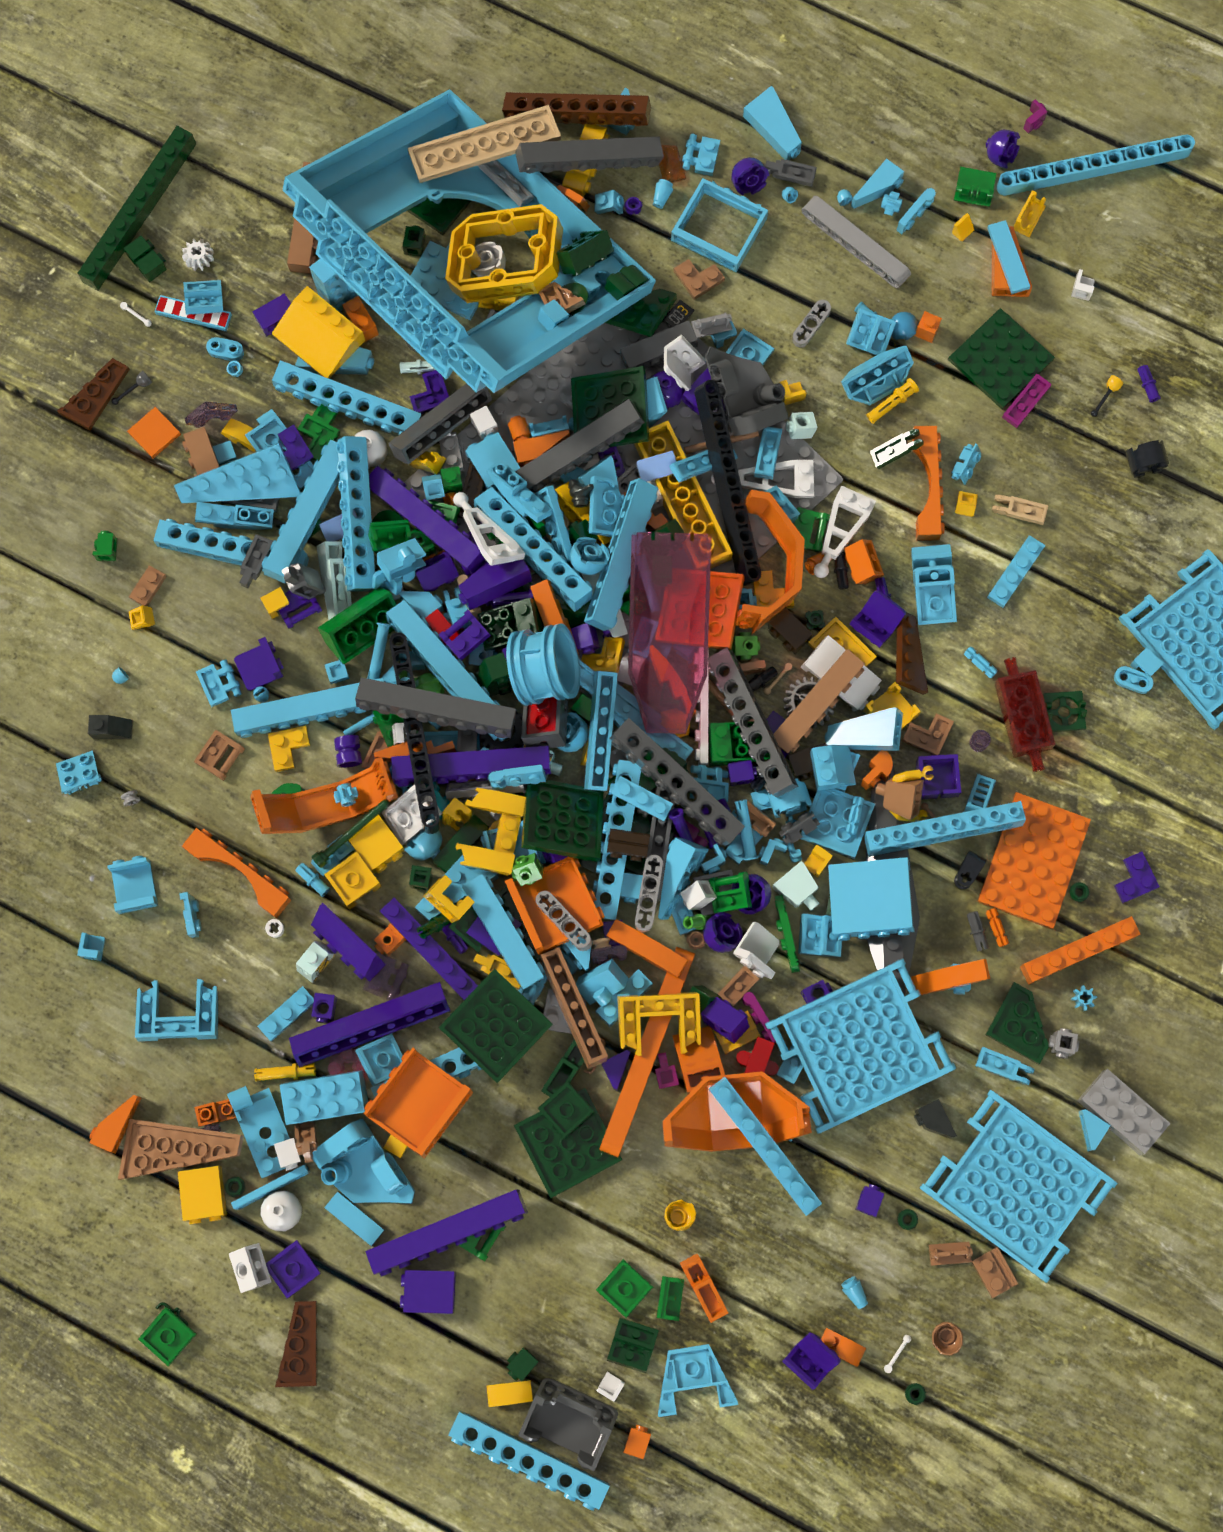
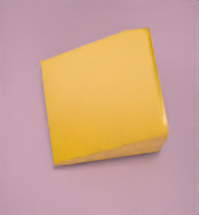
M968 213L958 220L953 227L952 234L960 241H964L974 231V226Z
M959 491L955 513L973 517L978 495Z
M142 605L128 611L132 630L155 625L151 607Z

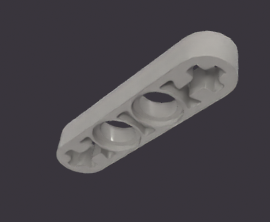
M650 855L645 861L635 918V927L642 933L650 931L653 926L663 869L662 858L658 855ZM653 859H656L657 863L660 864V866L655 868V874L659 873L658 877L653 874L646 875V872L651 873V865L648 863H651ZM649 878L654 879L657 883L653 889H648L645 886V881ZM645 898H650L653 901V906L649 909L644 908L641 904ZM640 911L645 913L652 912L651 916L647 914V922L650 924L646 925L645 928H641V924L638 923V921L643 920V913L639 914Z
M549 891L538 893L536 903L552 923L579 951L590 949L592 939L589 933ZM543 898L548 899L549 903L552 905L550 908L547 906L546 903L542 902ZM562 910L563 914L560 918H553L554 911ZM569 923L575 924V929L572 932L565 931V927ZM578 933L582 939L586 940L585 944L580 943L579 939L576 937Z

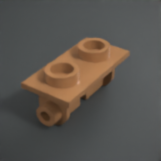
M747 800L751 827L760 836L767 837L776 823Z
M970 1241L929 1245L931 1266L972 1262L971 1256H973L972 1248H970Z

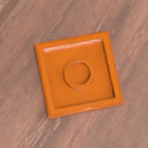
M156 407L127 431L152 459L181 435Z

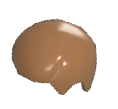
M942 1322L936 1325L932 1332L933 1346L942 1355L952 1356L958 1353L963 1346V1334L960 1328L952 1322Z

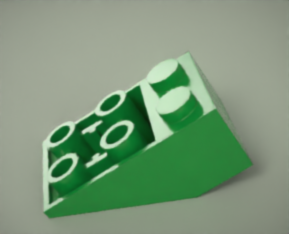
M749 721L748 727H751L754 721ZM734 722L710 723L708 725L709 767L728 766V763L747 760L756 762L749 755L748 750L750 747L748 743H745L740 736L742 732L740 726H737ZM762 736L757 737L756 745L761 743ZM767 753L764 756V760H769L770 753Z

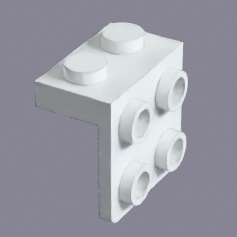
M680 335L664 347L663 368L667 375L672 376L676 380L680 388L689 391L691 389V373L706 364V360L683 335Z
M753 922L733 954L741 960V964L753 970L752 973L759 978L767 977L772 979L776 972L766 964L780 942L761 924Z

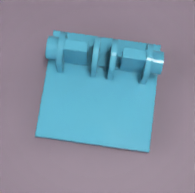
M93 750L56 763L61 791L64 794L68 793L70 795L73 792L83 790L82 786L87 789L88 784L89 786L98 785L102 781L101 775L98 774Z

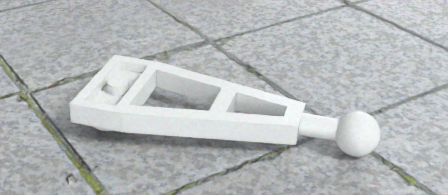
M790 460L776 463L775 471L794 468V490L778 487L786 497L814 498L813 460ZM756 467L738 470L742 488L765 492L774 487L768 485V479L762 478V484L744 481V476L754 475ZM712 474L711 481L715 485L714 477Z
M841 486L831 510L821 553L824 557L821 563L816 564L814 567V574L818 578H824L828 575V565L831 558L836 560L868 520L876 500ZM838 507L861 516L850 532L834 526ZM831 535L843 539L835 550L829 548Z
M458 492L455 494L453 502L456 506L464 509L463 517L481 554L491 566L524 559L525 552L512 537L478 507L472 508L468 503L469 499L465 493ZM474 518H476L482 524L477 525ZM492 532L504 544L487 546L482 534Z

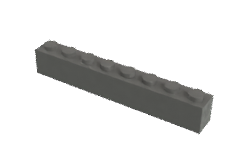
M659 136L519 143L515 152L519 172L529 174L537 171L549 173L557 170L567 172L578 169L585 171L588 169L603 170L605 168H638L640 166L656 167L664 157Z
M628 399L515 472L527 482V488L531 492L536 493L545 488V485L558 481L564 473L574 471L580 463L591 460L594 454L607 450L613 442L621 441L629 432L637 431L645 422L635 404Z
M362 677L355 697L356 707L365 711L371 709L385 715L395 714L405 719L410 717L420 722L426 723L430 721L440 726H454L459 730L469 729L479 734H494L498 738H511L516 719L515 708Z

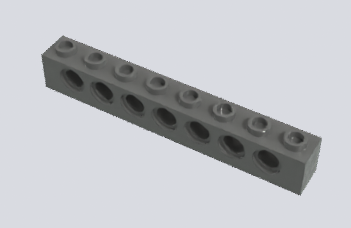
M727 647L707 658L710 664L708 665L709 671L713 676H716L718 680L716 685L719 691L723 692L726 697L724 702L734 714L732 719L737 726H740L742 731L740 736L750 747L748 750L749 755L753 760H756L758 764L756 769L759 775L764 777L766 781L765 788L767 792L775 797H780L799 787L734 651ZM729 668V674L724 677V671ZM737 685V691L735 693H732L731 690L733 686ZM746 702L745 708L740 710V704ZM754 719V724L748 727V721ZM762 736L761 743L756 745L757 737ZM770 753V759L765 762V754ZM775 770H778V771H779L778 777L775 778V779H773V778H772L773 772H774Z
M630 718L610 737L611 743L616 749L625 752L630 762L640 766L641 772L656 781L655 785L660 790H665L674 803L680 804L689 817H694L704 831H709L718 844L727 846L743 830L745 826ZM628 739H634L636 747H631ZM643 752L650 754V761L643 758ZM658 766L664 767V775L658 772ZM672 779L679 781V788H675L672 785ZM687 793L693 794L694 802L687 799ZM702 806L708 809V815H704L701 812ZM716 820H720L723 823V829H719L716 826Z

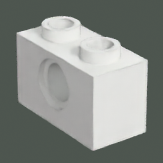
M259 1243L229 1253L241 1293L271 1283Z

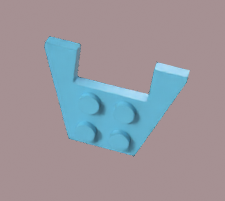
M709 1344L668 1350L658 1417L677 1414L674 1392L715 1385L717 1387L720 1408L738 1405V1401Z

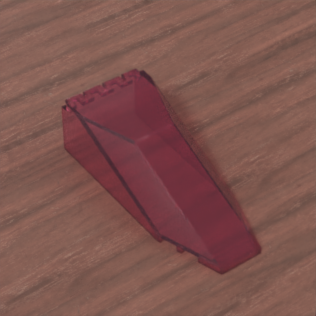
M633 532L628 675L630 676L646 733L686 734L707 678L712 534H694V541H690V533H675V541L671 540V533L655 532V540H651V532Z

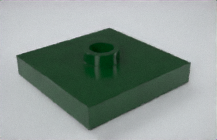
M568 1081L538 1107L539 1111L564 1139L595 1112Z

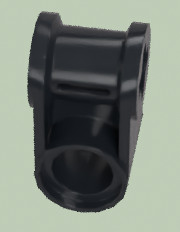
M969 850L954 878L955 886L960 890L968 889L981 872L987 860ZM963 876H966V877H967L965 883L962 882V880H963L962 877H963Z

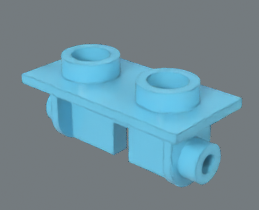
M976 443L974 446L971 444L964 446L959 456V460L964 461V463L956 462L951 472V477L954 480L960 478L964 485L972 477L973 469L981 459V451Z

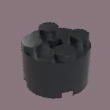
M1159 440L1146 442L1138 445L1137 450L1133 451V448H1130L1125 452L1131 474H1133L1134 478L1145 476V473L1152 471V474L1160 473L1169 464L1162 440L1160 442Z

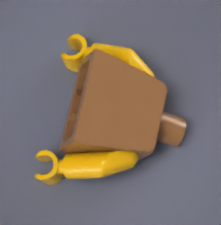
M925 766L922 771L919 769L905 771L894 775L886 784L878 783L875 790L876 794L884 796V808L889 810L897 820L908 822L926 820L921 817H928V813L925 810H920L924 782L921 777H924L926 780L933 779V774H925L927 771H933V767Z

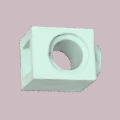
M813 412L792 413L786 422V430L789 432L791 439L812 438L818 428Z

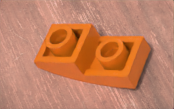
M229 1099L194 1107L199 1127L236 1119Z

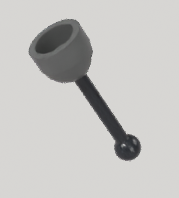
M144 371L140 372L136 377V383L117 398H112V404L117 405L119 400L136 387H146L153 382Z

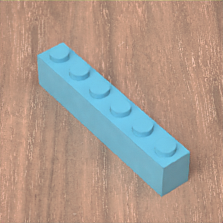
M594 672L584 789L607 791L612 742L610 737L613 731L618 675L615 672Z
M481 874L462 885L461 889L466 896L475 901L472 905L473 909L524 991L542 980L545 970L540 962L536 963L532 956L535 954L530 945L525 946L522 941L524 935L519 928L515 929L512 922L514 919L510 912H505L501 906L504 902L500 895H495L491 888L494 886L488 876L485 878Z

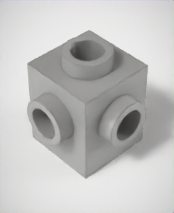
M1060 1028V1031L1054 1032L1049 1038L1051 1053H1056V1057L1068 1059V1056L1074 1055L1079 1048L1078 1034ZM1060 1041L1065 1043L1064 1048L1060 1047Z

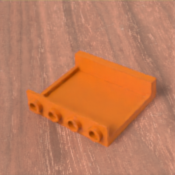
M566 857L543 868V878L531 885L525 884L520 886L518 880L514 882L512 878L505 881L538 955L569 942L565 935L538 907L536 896L541 891H549L587 932L604 925L602 918L605 916L600 906L596 908L594 901L597 899L592 889L588 891L586 884L589 882L584 872L580 874L578 868L581 865L577 858ZM542 899V902L546 903L549 908L552 906L548 899ZM554 911L552 915L553 918H560L563 914V911ZM567 924L565 931L572 932L575 929V924Z
M412 1048L404 1053L401 1058V1064L392 1069L386 1084L383 1083L378 1088V1094L374 1100L371 1099L366 1104L364 1114L425 1159L473 1092L465 1084H461L418 1053L415 1048Z

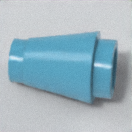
M659 179L655 187L653 206L663 209L673 191V183L665 179Z
M855 1276L841 1284L843 1287L842 1291L858 1309L868 1304L861 1282Z

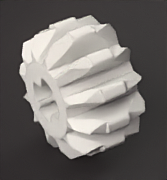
M193 239L192 244L186 242L187 248H182V258L186 262V266L192 267L195 271L198 267L202 271L204 269L203 266L210 267L209 262L214 261L212 256L214 251L210 248V244L208 242L204 243L202 239L198 242Z

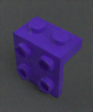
M875 590L863 609L852 619L849 625L880 648L890 638L905 616L906 611L882 592Z
M266 637L258 640L260 646L234 658L248 691L255 690L256 687L264 686L284 677L281 669H284L280 658L276 659L274 656L276 649L273 642H268Z
M809 1332L792 1348L782 1362L814 1390L827 1373L841 1362V1359L834 1350L829 1349L822 1342L818 1335Z

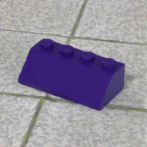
M324 903L319 906L311 924L315 929L313 933L321 941L325 938L329 942L326 946L334 954L338 951L342 955L340 959L348 967L351 964L356 968L353 972L361 980L365 977L370 982L386 964Z

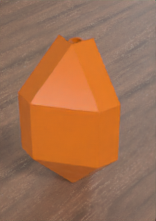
M764 1072L705 1077L662 1121L664 1145L666 1147L709 1152L753 1148L709 1090L719 1080L726 1077L776 1144L812 1133L809 1114L810 1107Z

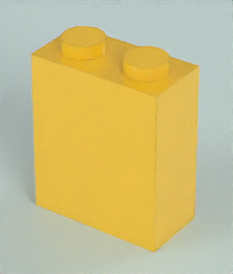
M379 814L349 839V842L373 874L376 872L379 874L384 871L388 863L392 860L396 862L403 856L402 853L405 852L400 842Z
M221 1166L178 1172L183 1221H189V1225L199 1224L201 1219L209 1218V1222L222 1220L221 1216L227 1215Z

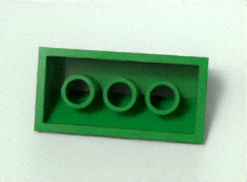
M379 587L319 626L318 630L330 650L342 664H346L375 644L378 629L377 622L389 624L386 612L395 607L396 603L390 591ZM392 627L389 628L388 634L394 631Z

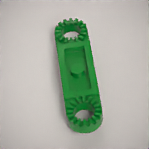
M783 895L774 896L779 918L776 920L778 932L782 931L783 939H780L782 951L786 950L791 973L800 972Z

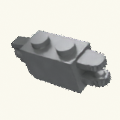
M299 563L282 569L284 579L293 594L310 600L326 592L317 570Z

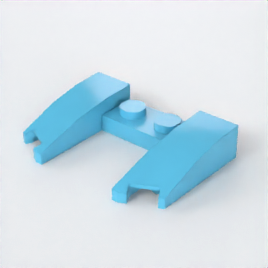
M197 979L196 1016L159 1017L158 980L152 981L153 988L143 993L140 988L137 989L135 1038L138 1042L158 1041V1039L167 1038L218 1039L217 986H214L213 990L203 986V980Z

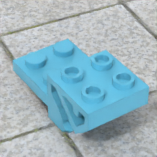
M950 544L911 547L918 625L957 622L954 568L952 566Z

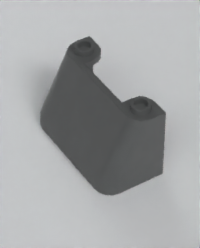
M545 1378L539 1386L518 1436L529 1443L539 1441L540 1437L545 1438L577 1453V1461L584 1469L595 1471L618 1417V1412L608 1404L554 1379Z

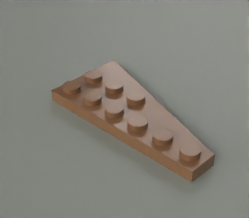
M129 1119L118 1180L240 1156L244 1135Z

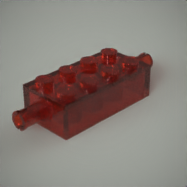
M1012 657V660L1010 658L1005 659L1004 663L1008 676L998 678L994 685L1013 758L1027 755L1030 757L1033 772L1045 770L1041 752L1052 750L1056 744L1037 672L1034 670L1019 673L1016 657Z

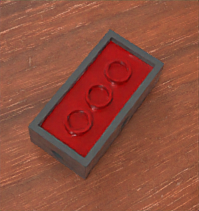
M554 697L545 698L540 704L523 705L521 739L526 747L549 746V748L566 746L567 698L565 700H557Z

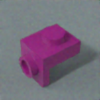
M1036 99L1032 101L1030 111L1033 114L1026 119L1023 128L1027 133L1033 129L1037 130L1040 128L1048 112L1045 106Z

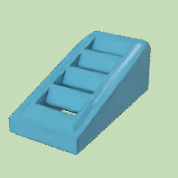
M977 774L964 812L987 808L996 780ZM978 783H981V784H984V785H987V786H990V787H989V789H988V788H985V787H983V786L978 785ZM977 790V791L986 793L987 795H984V794H981V793H978V792H975V791ZM973 797L984 801V803L974 800Z

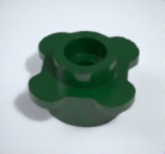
M821 610L806 612L805 618L808 622L806 627L809 630L818 627L820 629L824 628V612Z

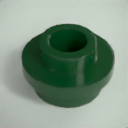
M1081 882L1074 883L1069 890L1070 897L1076 902L1085 901L1090 893L1088 886ZM1077 889L1082 891V896L1076 894Z
M240 1177L229 1178L225 1183L226 1193L231 1197L241 1196L245 1191V1182ZM234 1183H237L239 1185L237 1191H234L232 1189V1185Z
M905 1209L899 1213L897 1220L901 1228L911 1230L917 1226L918 1216L913 1210ZM905 1216L911 1217L909 1224L904 1222Z
M912 1383L907 1386L905 1397L909 1403L918 1405L925 1400L926 1391L922 1385ZM913 1390L919 1392L917 1398L912 1397L911 1393Z

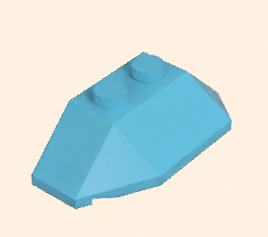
M901 346L882 352L853 368L841 383L848 399L872 405L893 393L895 388H900L904 384L914 362L907 346Z

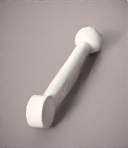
M126 302L120 304L122 310H127L144 322L145 326H151V320H146L133 311Z
M909 1335L903 1337V1342L892 1360L884 1366L886 1373L892 1372V1366L906 1344L911 1342Z

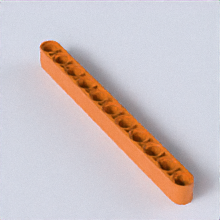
M676 947L675 952L687 959L688 962L679 978L668 972L666 973L658 995L681 993L695 953ZM672 1015L649 1017L641 1038L642 1056L635 1054L602 1140L600 1151L619 1157Z

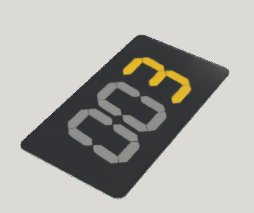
M679 300L663 320L674 327L685 322L695 310L682 300Z

